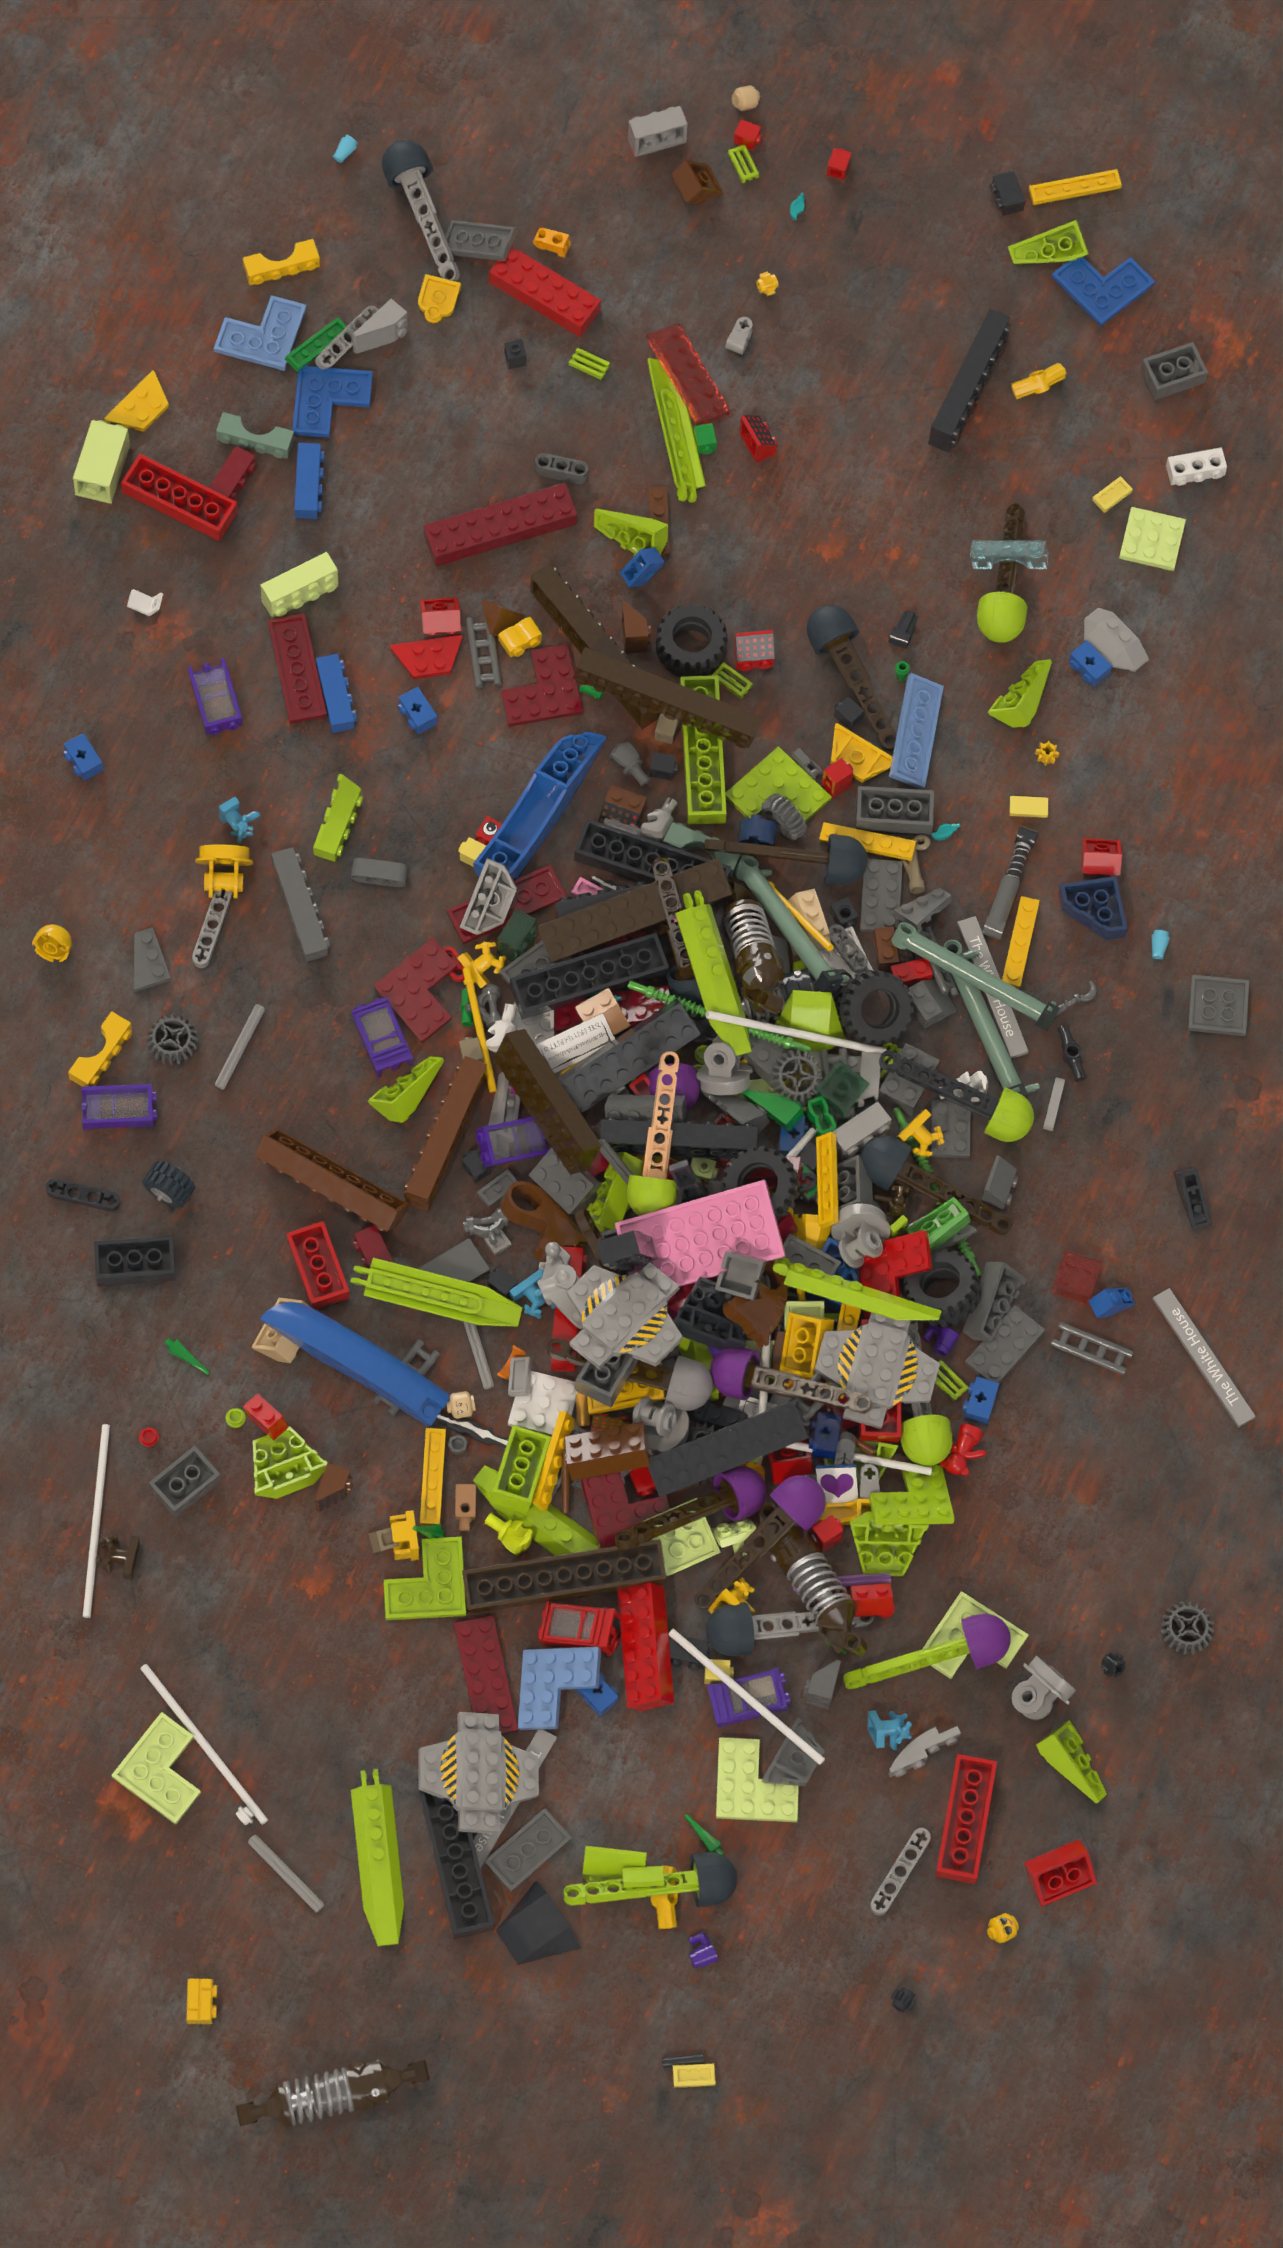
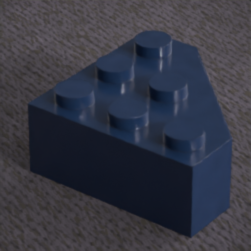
M1116 876L1060 884L1058 896L1061 911L1105 940L1125 938L1127 924Z

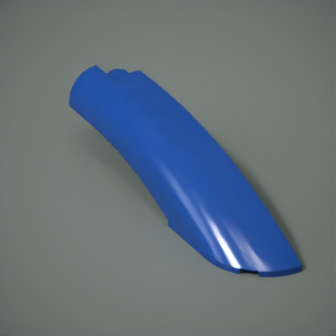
M583 732V734L575 736L570 734L554 745L534 771L533 777L504 823L474 861V870L479 877L486 859L489 858L505 865L511 878L516 880L570 803L606 740L605 736L592 732Z
M296 1302L281 1303L270 1308L259 1319L323 1364L331 1366L366 1386L426 1427L433 1424L441 1409L445 1407L449 1400L450 1394L371 1341L305 1304Z

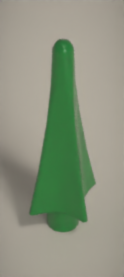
M167 1338L164 1342L169 1347L168 1353L193 1365L206 1375L210 1373L190 1354L178 1339L174 1342Z
M442 1524L413 1527L414 1531L422 1533L428 1538H444V1530L441 1529Z
M688 1814L684 1816L708 1852L725 1854L721 1850L722 1843L700 1827Z

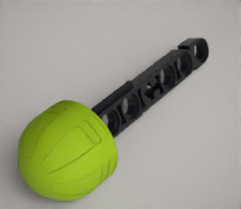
M888 1050L881 1054L879 1065L884 1070L893 1074L895 1072L899 1077L989 1119L984 1131L989 1136L1001 1141L1013 1142L1023 1138L1033 1125L1034 1112L1030 1102L1015 1091L1005 1087L998 1100L908 1058H901V1055ZM883 1057H891L893 1059V1063H884ZM901 1065H908L911 1071L908 1073L903 1072ZM918 1074H927L928 1080H920ZM940 1082L944 1083L942 1088L938 1087ZM960 1089L964 1095L963 1097H956L953 1091ZM971 1098H979L981 1105L976 1106L972 1104Z

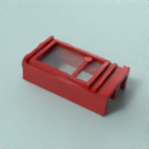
M547 1601L546 1607L542 1611L543 1621L542 1626L538 1629V1638L545 1646L562 1648L599 1647L601 1652L612 1653L613 1649L608 1643L610 1636H615L616 1634L613 1620L614 1618L620 1619V1614L613 1608L605 1609Z

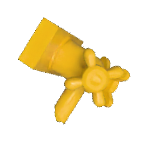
M495 942L477 944L475 949L482 948L483 954L475 960L467 952L458 957V960L465 968L470 967L472 978H475V982L480 988L490 984V981L483 972L489 967L494 966L496 967L494 973H500L505 964V956H500L499 960H497L496 956L490 953V947L496 946Z
M926 1109L895 1137L904 1142L912 1135L920 1143V1148H915L912 1152L926 1157L932 1155V1152L927 1151V1147L933 1141L937 1140L938 1145L945 1142L940 1126L934 1127L935 1133H930L923 1126V1122L931 1116Z
M741 1577L739 1579L740 1582L736 1581L734 1583V1589L731 1591L725 1589L721 1592L708 1611L712 1614L723 1605H738L746 1602L745 1600L748 1599L749 1592L753 1593L754 1588L750 1587L745 1582V1579ZM748 1604L753 1615L756 1611Z

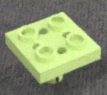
M744 1518L730 1524L721 1523L712 1529V1533L721 1548L732 1545L735 1555L744 1545V1541L756 1529V1526L750 1518Z

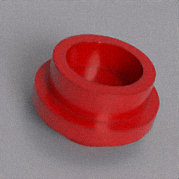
M145 1428L139 1434V1441L145 1447H153L159 1441V1434L154 1428Z

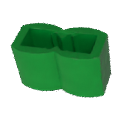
M822 1096L808 1100L807 1116L814 1125L816 1137L836 1130L835 1120L828 1113V1104Z

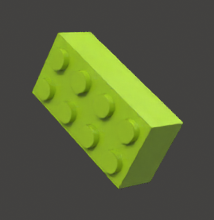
M513 1425L489 1500L490 1503L525 1514L528 1513L551 1439L550 1436Z

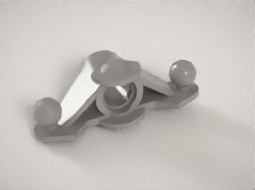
M549 1242L545 1247L546 1265L543 1276L537 1280L539 1288L548 1306L554 1304L577 1328L582 1329V1316L579 1315L567 1296V1291L580 1278L577 1277L573 1267L568 1265L571 1256L558 1243Z

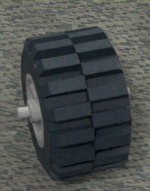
M155 1161L142 1180L143 1186L158 1201L175 1208H183L196 1189L194 1182L180 1168L164 1161Z

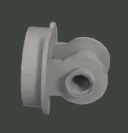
M717 1036L705 1050V1064L697 1072L696 1077L699 1080L700 1089L706 1093L734 1095L742 1093L750 1087V1073L753 1072V1068L746 1063L740 1062L743 1054L736 1056L734 1050L728 1044L723 1043L720 1037Z
M852 1204L842 1208L838 1212L839 1222L832 1225L831 1234L834 1240L839 1242V1251L842 1259L850 1267L859 1268L864 1263V1256L868 1255L876 1258L882 1254L883 1245L881 1239H887L890 1236V1225L886 1220L885 1213L876 1206Z
M648 1397L641 1398L633 1410L632 1423H644L650 1454L656 1455L686 1442L689 1434V1417L686 1411L676 1409L673 1404H665L662 1401L652 1403L651 1398Z
M1038 1656L1029 1665L1026 1663L1023 1665L1033 1675L1027 1681L1019 1683L1013 1690L1012 1703L1019 1712L1029 1719L1040 1720L1050 1713L1053 1701L1057 1697L1068 1705L1070 1704L1068 1699L1076 1690L1054 1667L1049 1666Z

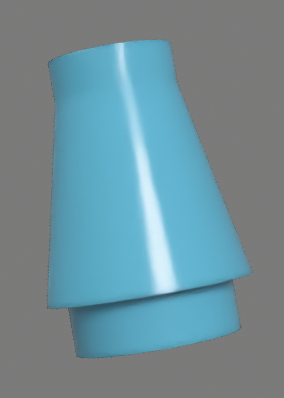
M349 135L342 137L333 158L342 163L344 159L357 149V141Z
M1154 930V934L1151 935L1152 958L1163 959L1170 940L1169 932Z

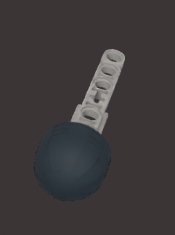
M411 140L396 141L386 149L382 158V170L389 187L404 188L435 263L440 267L438 270L441 278L456 282L459 279L460 273L456 263L453 262V255L424 182V179L433 171L425 149ZM416 189L421 190V195L419 198L414 197V192ZM427 205L428 211L422 215L421 207ZM430 222L433 223V225L431 226L432 230L428 229V227L430 226ZM439 237L441 243L438 247H435L434 240ZM446 253L447 261L445 263H441L440 257L442 254ZM452 269L454 276L452 279H448L447 272Z
M743 1602L738 1605L726 1604L717 1608L707 1621L706 1636L712 1648L720 1654L741 1656L752 1654L754 1640L799 1636V1633L817 1632L819 1627L816 1626V1622L810 1623L808 1627L805 1623H802L805 1618L809 1622L816 1619L811 1616V1612L796 1613L793 1611L752 1616L748 1604ZM869 1616V1621H862L860 1617H854L852 1626L854 1625V1628L868 1626L873 1621L874 1616ZM790 1620L792 1622V1628L785 1629L782 1625V1621ZM766 1621L770 1622L773 1625V1630L766 1631L763 1628V1623Z

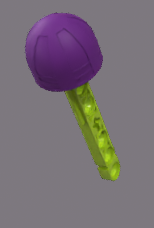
M978 1614L963 1618L961 1622L965 1634L964 1637L876 1663L862 1670L860 1668L848 1672L843 1676L845 1687L855 1689L868 1683H875L969 1653L972 1656L976 1669L989 1666L1001 1660L1007 1653L1011 1643L1010 1631L1005 1622L995 1615Z

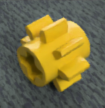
M768 271L759 274L760 278L756 280L759 292H764L767 296L774 294L775 289L779 286L776 276L774 274L771 275Z
M1050 741L1045 744L1040 743V749H1036L1035 752L1036 755H1039L1037 761H1041L1045 766L1048 763L1055 764V758L1059 757V752L1056 751L1057 745L1051 744Z

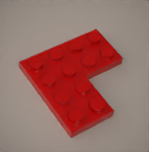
M923 1230L882 1241V1254L876 1258L868 1255L864 1256V1263L858 1268L859 1280L863 1286L900 1297L898 1278L933 1269L928 1231ZM863 1310L864 1319H870L871 1312Z

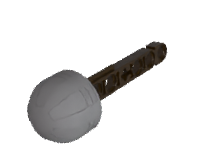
M554 1338L548 1342L547 1353L550 1357L562 1361L566 1359L569 1363L583 1367L587 1362V1359L582 1355L578 1358L570 1356L569 1353L573 1348L570 1346L569 1341ZM553 1344H558L562 1349L560 1352L554 1353L550 1347ZM678 1356L674 1369L661 1365L653 1366L639 1360L636 1365L638 1372L631 1374L628 1378V1381L667 1391L665 1404H673L676 1409L684 1411L694 1410L704 1405L709 1399L713 1388L712 1377L708 1369L700 1362ZM648 1371H654L656 1372L657 1377L655 1379H649L647 1378L646 1373ZM660 1374H663V1376H662V1382L659 1381V1380H660Z

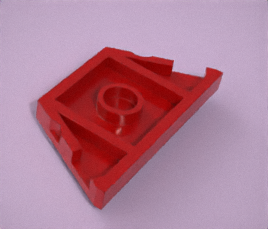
M462 635L390 645V650L398 657L402 666L408 670L413 680L448 675L452 672L453 664L462 642Z

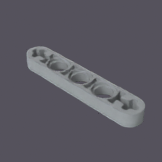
M375 306L365 308L316 357V365L322 370L331 367L353 345V333L358 330L355 326L356 322H360L363 325L367 321L365 318L369 313L372 312L374 315L378 308ZM345 333L350 334L351 342H347L344 339ZM333 345L339 346V354L333 351ZM328 355L331 356L324 364V358Z
M222 891L214 892L192 955L193 964L198 968H205L210 963L233 897V892H225L224 899L221 898ZM218 903L224 905V909L220 912L213 909ZM212 920L218 922V926L214 929L208 927V923ZM206 937L212 939V943L208 946L202 944V940ZM202 950H204V959L199 962L198 958L201 957Z
M918 1828L913 1832L870 1904V1909L875 1915L881 1916L888 1911L931 1839L927 1829ZM923 1833L926 1841L922 1840L919 1846L916 1847L915 1844L918 1840L916 1835L920 1836ZM907 1850H914L917 1857L909 1860L906 1858L905 1852ZM899 1866L904 1867L906 1870V1875L903 1877L895 1874V1869ZM888 1883L896 1887V1891L892 1894H888L884 1890V1886ZM884 1896L886 1898L883 1903L884 1909L880 1908L877 1910L875 1902L879 1903Z

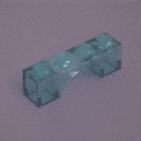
M972 540L970 559L973 569H992L995 563L1004 560L1022 563L1028 569H1047L1049 552L1046 541Z

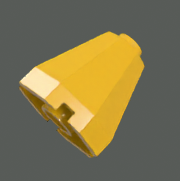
M794 1214V1221L798 1227L796 1231L797 1238L822 1251L832 1225L825 1228L818 1225V1215L802 1214V1218H798V1214Z

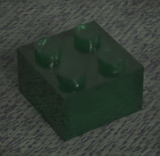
M516 908L497 938V954L505 956L506 959L513 962L527 952L529 944H533L537 938L536 931L538 927H536V919Z
M839 1060L820 1085H818L816 1088L817 1093L814 1095L817 1097L822 1096L828 1106L845 1118L869 1089L870 1083Z

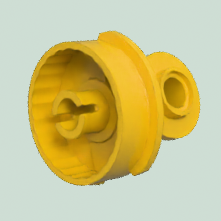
M237 845L200 846L199 858H196L195 862L209 865V872L204 873V891H209V898H213V891L225 890V892H234V898L238 899V892H243V873H239V866L253 864V860L249 859L250 848ZM214 866H234V873L214 872Z

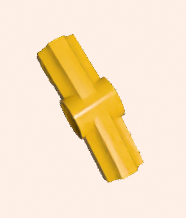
M1057 363L1045 370L1035 371L1027 378L1011 383L1015 398L1019 399L1032 393L1038 394L1049 390L1051 385L1065 378L1066 370L1061 363Z
M663 1865L664 1874L677 1872L675 1867ZM670 1881L669 1884L675 1885V1881ZM677 1893L651 1896V1902L657 1909L659 1929L677 1927L674 1906L678 1901Z

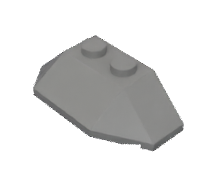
M1097 608L1084 619V641L1087 640L1112 667L1135 672L1149 661L1139 638L1113 612Z
M489 858L486 859L460 928L478 935L504 923L517 891V887L505 865Z

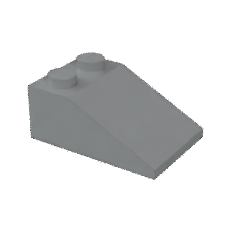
M390 299L353 333V352L356 354L395 342L399 337H404L408 331L407 311L393 299Z

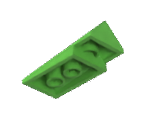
M953 1197L905 1230L908 1234L923 1230L928 1231L930 1252L932 1253L933 1250L939 1248L969 1224L971 1220L968 1212Z

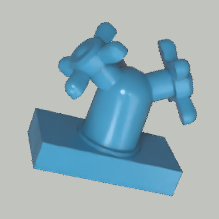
M236 797L219 806V820L222 824L226 822L230 824L234 830L231 832V835L238 837V843H241L242 839H245L247 836H253V832H251L253 827L248 826V823L260 816L259 812L253 811L248 815L241 816L239 813V801Z
M539 1269L511 1289L509 1297L513 1302L526 1295L532 1305L530 1307L525 1304L524 1313L536 1316L538 1319L542 1317V1311L538 1309L546 1303L537 1282L543 1276L544 1271L542 1269ZM551 1304V1308L554 1309L555 1305Z
M876 1710L868 1711L867 1729L876 1748H884L885 1736H890V1747L894 1751L898 1749V1744L902 1742V1739H911L912 1736L909 1734V1728L912 1726V1723L907 1722L906 1725L903 1724L904 1719L908 1716L906 1713L900 1716L890 1711L889 1716L893 1720L881 1721Z

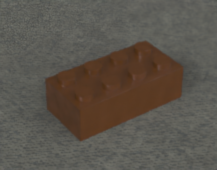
M643 1422L565 1436L567 1467L572 1481L650 1466L649 1442Z

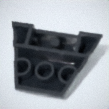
M699 1277L673 1321L682 1337L718 1350L746 1347V1341L743 1340L742 1336L743 1328L728 1319L723 1312V1304L736 1295L715 1290L716 1282Z
M535 1881L496 1930L518 1965L581 1949L569 1924L549 1894L537 1881Z

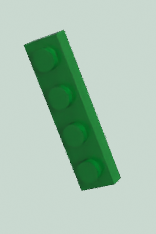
M336 318L286 355L285 360L297 372L315 360L347 326L339 318Z

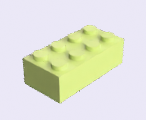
M325 552L261 584L262 603L272 619L282 617L288 611L298 609L304 603L310 600L314 601L326 592L334 591L338 587V569L328 553Z

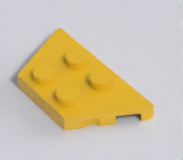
M152 370L104 418L106 423H118L126 428H134L144 432L169 407L155 372Z
M835 724L831 764L843 758L845 762H849L853 767V777L862 783L891 768L892 756L840 724Z

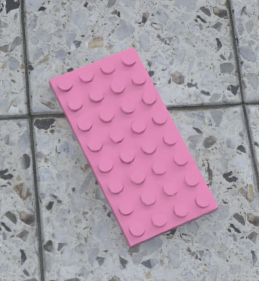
M766 1180L615 1223L618 1235L634 1230L651 1236L658 1257L657 1260L653 1261V1265L677 1283L679 1287L695 1283L699 1277L709 1279L719 1276V1272L723 1270L727 1271V1268L721 1269L724 1254L727 1250L767 1260L766 1262L786 1257ZM642 1265L635 1266V1270L628 1272V1275H634L636 1272L639 1273L644 1267Z

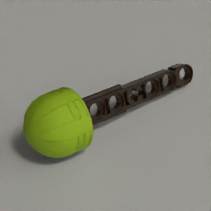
M1017 503L1010 505L1006 511V523L1003 531L995 592L984 595L978 605V627L989 640L1004 643L1013 640L1022 632L1026 622L1027 604L1022 598L1014 595L1023 532L1022 522H1024L1025 510ZM1016 510H1019L1016 515L1012 516ZM1014 525H1017L1013 531H1010ZM1015 540L1014 543L1008 547L1009 543ZM1008 571H1010V574L1007 577H1004V575ZM1008 586V589L1005 592H1002L1003 589Z

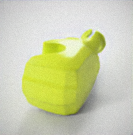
M490 1513L486 1518L484 1524L499 1532L498 1539L512 1554L519 1555L525 1552L531 1544L533 1531L530 1528H523L521 1526L523 1521H513L510 1519L508 1522H504L493 1515V1513Z

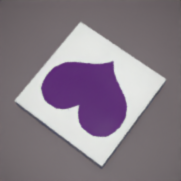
M856 1464L816 1466L817 1482L825 1493L826 1502L845 1503L859 1499Z

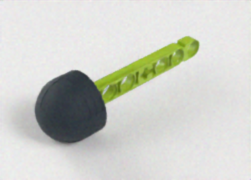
M715 1852L691 1854L690 1871L664 1874V1886L656 1888L634 1887L635 1889L628 1887L622 1890L623 1879L591 1882L585 1885L583 1883L573 1884L565 1887L564 1901L569 1905H580L586 1902L597 1903L692 1891L697 1907L714 1906L727 1901L732 1896L737 1886V1872L732 1862L722 1854ZM670 1881H676V1882H678L679 1884H678V1885H670L669 1882H670ZM610 1888H616L619 1891L613 1893L608 1890ZM591 1890H595L598 1892V1894L591 1895L588 1892ZM576 1893L578 1894V1896L569 1897L568 1894Z

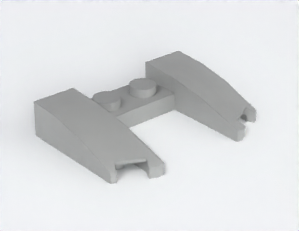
M810 1051L807 1058L811 1055L815 1056L811 1062L819 1061V1065L816 1067L818 1069L822 1068L820 1051ZM862 1052V1056L847 1055L850 1076H860L858 1107L864 1106V1099L873 1096L875 1102H877L880 1079L879 1058L881 1053ZM828 1054V1056H836V1055H837V1054ZM841 1063L829 1064L830 1074H842ZM823 1072L817 1073V1076H821ZM807 1080V1082L803 1086H801V1091L808 1087L811 1080ZM814 1086V1088L817 1090V1093L813 1094L810 1091V1094L814 1095L816 1098L820 1096L821 1087Z

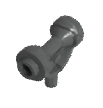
M495 984L486 985L481 991L482 994L477 998L481 1019L486 1023L487 1028L492 1027L495 1021L502 1020L496 1003L498 998H500L501 989ZM486 1002L489 1003L490 1014L485 1009ZM466 1004V1012H472L470 1004Z
M499 1207L491 1216L480 1219L466 1216L462 1224L465 1233L469 1232V1235L475 1234L479 1237L489 1238L490 1244L494 1245L498 1242L496 1236L504 1226L508 1225L510 1220L506 1218L501 1207ZM492 1223L494 1224V1225H492V1226H490V1227H482V1226L489 1225V1224H492Z

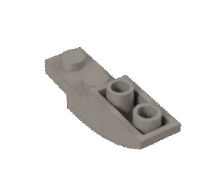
M958 1726L940 1734L936 1727L917 1737L895 1759L889 1770V1777L896 1776L897 1778L906 1774V1770L910 1768H921L927 1761V1752L932 1754L937 1752L940 1746L945 1744L950 1746L958 1742L961 1734Z

